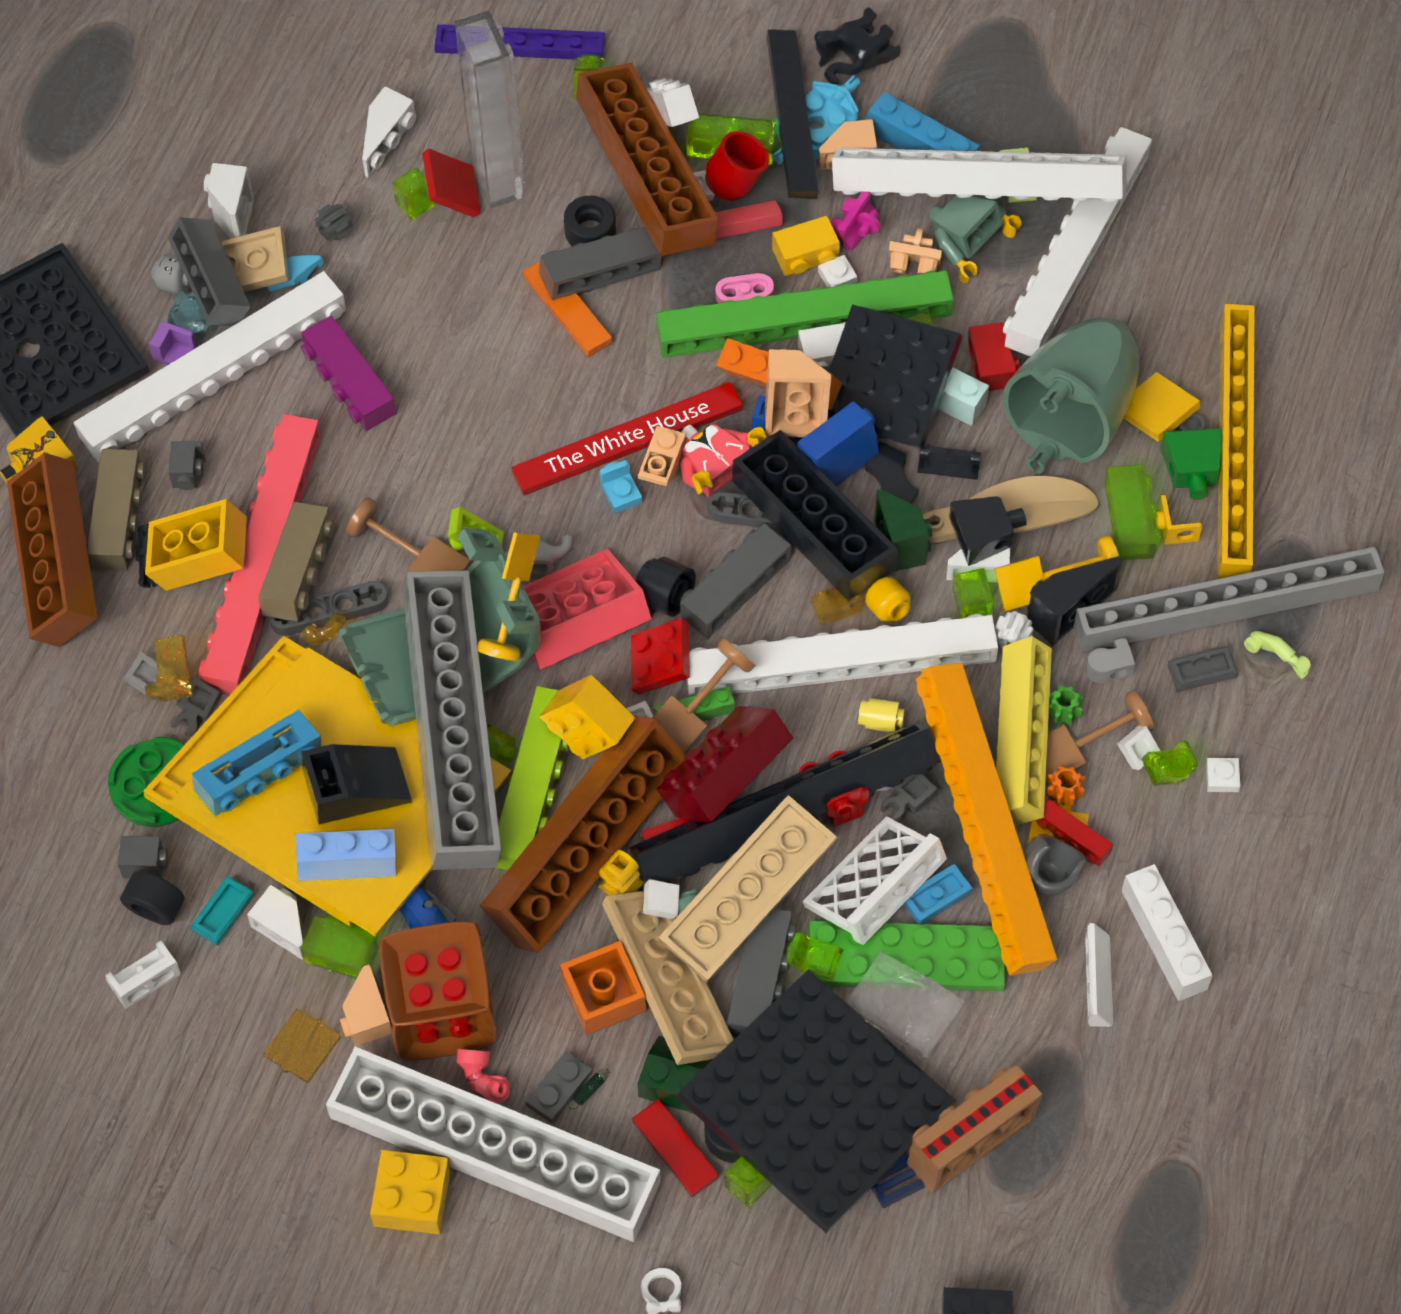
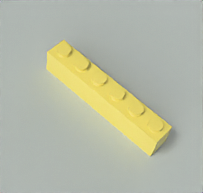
M1033 636L1004 645L1001 663L996 770L1014 826L1044 818L1052 648Z

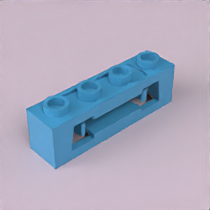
M297 710L193 772L194 791L215 817L224 811H231L240 801L250 795L259 794L267 785L277 779L287 777L293 769L302 765L301 751L321 747V735L300 710ZM291 726V729H289L288 731L284 732L276 738L274 737L276 734L282 732L283 730ZM229 763L228 767L221 770L220 772H217L216 774H213V772L217 771L218 769Z

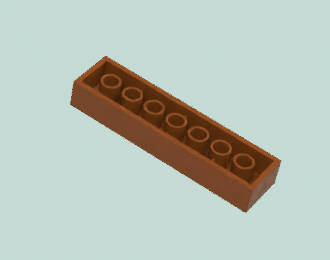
M632 62L579 73L576 100L660 256L715 245L719 219Z
M634 716V721L618 744L604 750L479 905L517 948L539 953L599 878V871L617 850L622 849L662 798L656 788L664 781V776L669 771L677 768L685 760V754L656 719Z

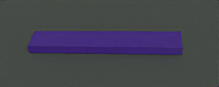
M437 24L435 53L603 61L605 32Z

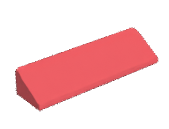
M776 200L715 212L719 219L716 239L782 226V211Z

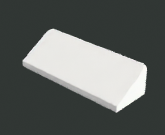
M1089 923L1085 934L1088 1024L1093 1027H1111L1113 1025L1110 936L1095 923Z

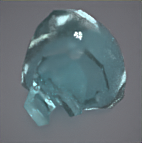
M182 291L173 298L176 304L170 309L167 323L190 330L194 334H201L209 328L210 325L207 324L194 293L186 296Z

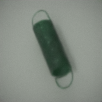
M599 1072L595 1073L573 1095L574 1099L572 1100L582 1106L606 1079L604 1080Z

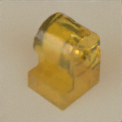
M836 588L815 594L810 600L822 625L861 614L862 600L859 594L848 601Z

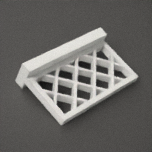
M886 816L802 902L805 908L850 932L854 941L864 945L947 860L940 838L931 833L925 837ZM889 829L897 833V838L880 840ZM918 844L912 852L904 854L903 846ZM898 847V855L882 858L881 850ZM876 852L875 860L860 862V858L864 854ZM899 864L891 874L883 875L882 867ZM877 868L876 877L861 879L860 872ZM855 873V881L839 884V879L843 875ZM878 885L870 895L862 897L861 889ZM856 890V898L840 901L839 893ZM834 894L833 903L823 905L817 903L823 896ZM857 907L847 919L840 916V910Z

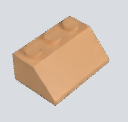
M769 349L765 400V433L767 436H771L781 430L787 437H805L827 421L831 374L800 350Z

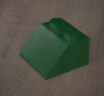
M883 489L876 490L874 522L876 527L898 548L895 571L926 565L927 552L931 551L929 537H932L929 519L923 518L919 507Z
M658 1036L647 1054L637 1083L638 1097L653 1102L659 1099L663 1105L693 1113L677 1098V1095L713 1059L677 1065L665 1038Z

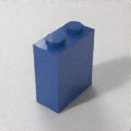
M854 401L797 442L798 448L835 486L879 453L877 444L879 438L874 429L875 419L868 409H861Z

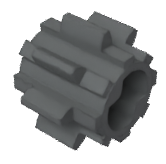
M328 204L318 211L320 216L314 219L316 221L315 225L327 241L333 239L341 240L350 234L348 229L353 226V221L341 204H336L335 206Z

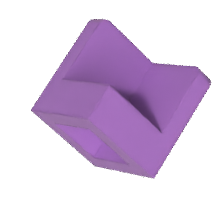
M161 321L149 342L153 360L166 365L171 364L198 347L192 331Z

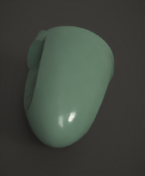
M1094 318L1065 329L1034 352L1006 384L1003 393V405L1007 418L1020 437L1035 449V452L1026 462L1027 467L1031 471L1039 464L1035 473H1042L1051 459L1064 461L1066 457L1074 458L1079 463L1093 461L1103 454L1114 438L1132 401L1139 373L1140 356L1137 340L1125 323L1112 318Z

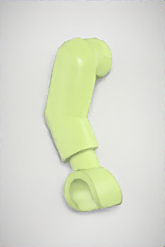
M1254 631L1244 641L1246 649L1251 653H1257L1260 648L1276 653L1284 662L1287 661L1292 665L1300 679H1303L1309 672L1310 660L1305 656L1298 658L1295 655L1296 651L1278 636Z

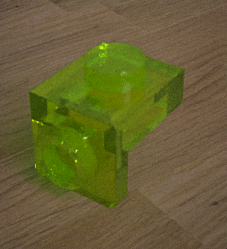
M1187 740L1180 741L1172 750L1147 752L1141 759L1154 786L1182 783L1199 766Z

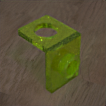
M596 55L577 57L574 64L573 99L576 100L578 74L604 68L605 58H598Z

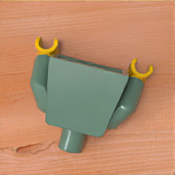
M985 195L968 198L955 196L945 207L938 204L934 205L929 213V218L933 221L936 231L934 236L940 249L953 266L957 264L960 268L958 276L960 281L965 284L969 282V277L964 271H970L976 277L977 266L975 263L965 261L963 258L970 259L1003 224L1002 232L1009 238L1015 237L1016 229L1019 230L1022 225L1019 216H1007L1005 209L997 204L996 201L986 198Z

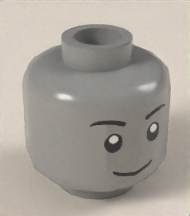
M165 254L154 263L152 278L157 288L164 292L181 295L190 291L191 287L176 255Z

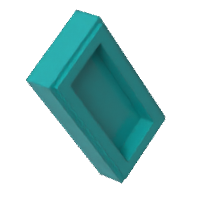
M227 876L191 924V931L218 946L255 896L254 891Z

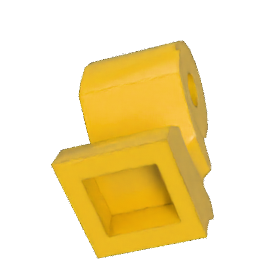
M617 850L600 869L599 875L603 881L598 888L608 895L636 892L644 883L639 878L641 874L637 871L639 869L637 862L624 851Z

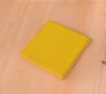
M1155 372L1135 389L1124 419L1157 442H1160L1164 432L1173 431L1201 408L1200 400L1158 372Z

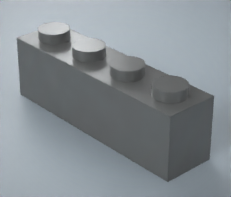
M180 217L168 239L208 325L234 326L242 321L250 308V304L218 238V234L210 219Z
M645 227L633 228L621 234L604 236L599 240L579 243L570 248L559 251L554 250L541 255L539 275L551 300L658 271L660 270L662 256H660Z
M765 524L756 531H750L744 538L742 545L736 550H730L723 558L721 565L715 570H709L702 578L701 584L694 590H688L683 595L680 601L681 618L688 621L693 628L709 639L791 560V544Z
M775 908L745 941L727 1020V1027L732 1036L737 1037L782 995L784 983H780L779 978L781 972L787 973L790 953H785L787 942H794L797 924L792 923V911Z

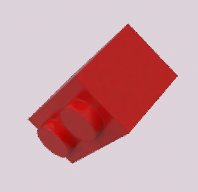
M1004 322L972 326L968 330L967 345L975 378L989 385L988 391L1005 389L1008 381L1020 368L1018 358H1013L1011 350L1013 349L1004 346L1006 334L1003 333Z

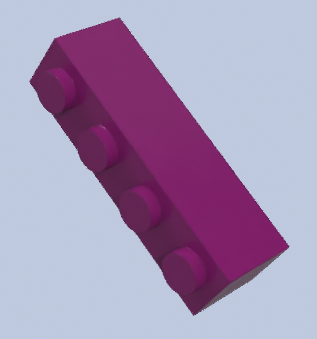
M332 315L301 332L303 339L301 350L308 361L314 360L319 376L324 382L329 381L331 383L334 396L340 403L345 402L348 406V414L355 424L360 423L365 431H368L396 415L394 398Z

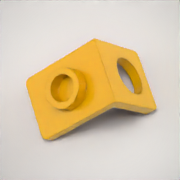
M1166 495L1160 496L1158 511L1155 512V524L1157 530H1162L1164 545L1199 541L1202 523L1171 525ZM1183 531H1193L1190 535L1178 536Z

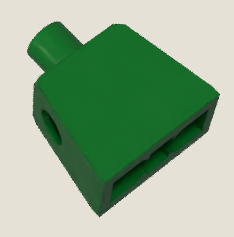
M1221 429L1163 433L1160 448L1171 482L1175 488H1189L1191 499L1201 500L1208 496L1207 487L1217 484L1220 471Z

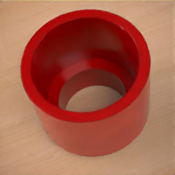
M733 131L726 134L706 164L705 182L710 191L719 198L729 201L737 200L750 193L769 164V155L765 146L756 137L745 132Z

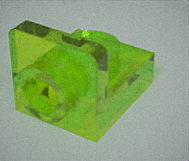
M796 932L793 941L788 947L786 962L801 972H806L809 969L815 976L833 980L843 949L837 945L811 939L803 933Z

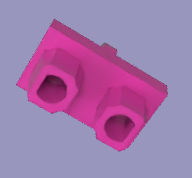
M862 191L858 199L847 197L842 206L845 216L844 220L833 218L831 221L837 238L842 240L845 249L853 250L861 237H865L867 233L876 234L881 228V223L877 219L879 213L870 203L871 195L868 192Z

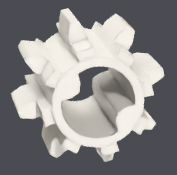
M1016 611L1007 612L1005 617L1000 616L995 625L997 643L1003 649L1004 645L1033 636L1032 621L1026 615Z

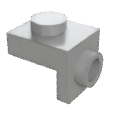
M140 652L124 674L122 680L153 700L160 693L165 695L175 682V679L171 676L176 668L170 665L166 669L143 652Z

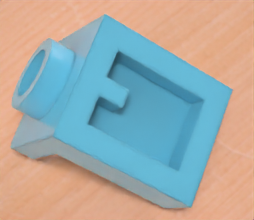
M627 460L619 463L612 462L599 471L600 486L614 514L642 504V496L630 474V465Z

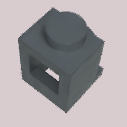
M171 441L168 473L173 488L182 490L197 488L198 476H203V462H205V453L201 441Z

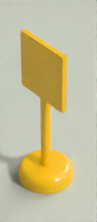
M513 533L502 579L513 580L508 601H516L521 581H529L540 535ZM503 622L498 640L481 639L476 649L483 654L510 661H519L521 653L518 647L505 642L508 631Z
M1106 535L1098 539L1097 557L1047 572H1042L1039 556L994 568L1004 612L1029 605L1032 587L1040 580H1047L1052 574L1119 556L1112 538Z

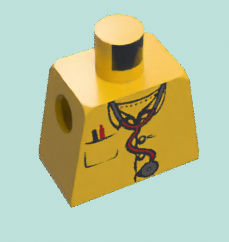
M41 416L7 445L6 449L12 463L1 469L0 474L7 483L8 480L44 452L73 461L75 472L78 471L71 451L43 416Z

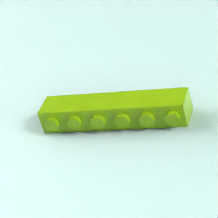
M540 686L536 687L498 825L501 852L496 868L508 870L549 820V817H545L547 808H553L556 789H553L555 779H561L564 761L560 760L563 751L568 752L569 746L557 734L551 732L547 724L539 716L558 690Z

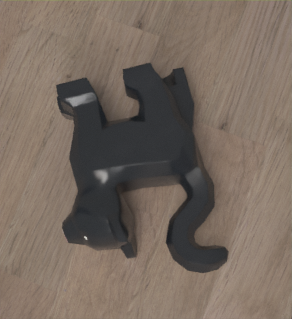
M870 7L864 10L863 16L860 19L845 22L835 30L818 31L814 35L816 50L821 56L819 61L820 67L824 66L839 50H843L853 62V64L837 62L827 67L824 75L830 84L837 85L839 83L836 73L854 75L862 70H869L876 65L888 63L900 56V46L894 47L890 45V38L894 31L887 24L881 26L879 34L875 36L870 35L874 31L872 24L877 17V14Z

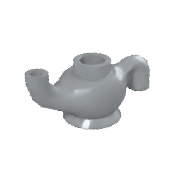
M563 536L560 546L550 545L540 538L530 576L543 577L551 574L554 570L553 564L570 551L573 543L572 536Z

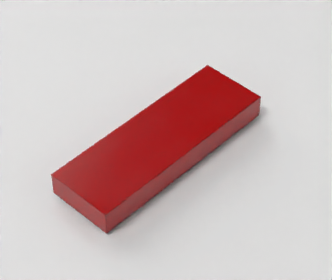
M659 1099L632 1118L634 1125L692 1198L719 1179V1174Z

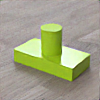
M460 506L451 510L448 537L450 538V545L454 550L460 551L464 549L458 538L463 528L487 530L496 536L502 546L504 531Z

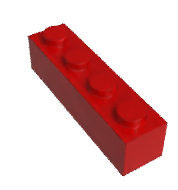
M1050 799L1045 802L1044 818L1035 820L1042 829H1048L1052 832L1055 838L1063 840L1079 850L1088 862L1100 867L1111 854L1113 844Z

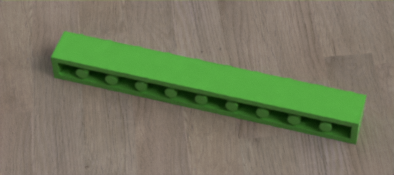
M929 271L919 275H901L892 279H873L864 283H845L836 287L812 288L808 291L794 293L784 292L780 295L767 297L755 296L751 299L739 301L727 300L711 305L699 304L683 309H666L662 312H656V329L662 358L721 350L727 338L746 345L797 339L799 330L846 323L852 304L913 321L952 316L954 299L947 271Z

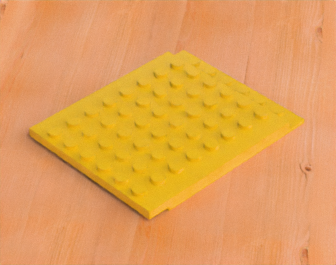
M285 636L275 644L143 790L144 797L349 927L354 923L375 937L432 870L416 720L395 726L383 724L373 706V703L378 701L370 700L360 678L309 647L305 649ZM300 710L321 735V747L331 744L396 747L412 803L318 825L303 774V767L300 765L293 769L287 777L275 780L267 785L259 794L250 795L240 801L231 811H224L215 817L194 791L192 773L295 711ZM291 726L283 730L282 732L276 734L274 737L276 738L284 732L288 731L289 729H291ZM490 758L494 793H496L512 774V770ZM229 763L221 767L217 771L213 772V774H216L217 772H220L221 770L228 767ZM394 829L396 877L298 881L296 833Z

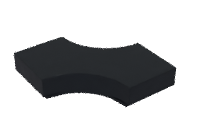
M879 442V453L866 462L865 470L874 475L880 485V489L913 504L918 496V489L911 485L904 475L903 467L906 462V454Z

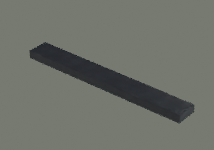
M768 29L766 37L788 198L817 199L819 190L796 31Z

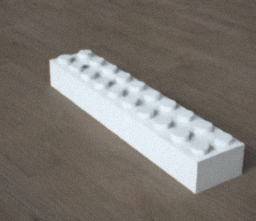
M354 1047L326 1103L329 1116L333 1120L416 1154L447 1157L450 1167L632 1242H635L661 1184L660 1169L358 1047Z

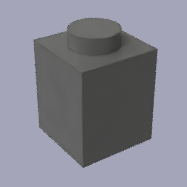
M121 836L118 867L122 877L130 878L135 871H144L161 877L162 868H167L168 849L163 848L160 837Z

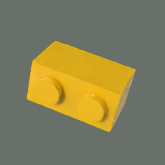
M827 216L772 233V250L784 276L803 273L807 269L839 257L840 242Z

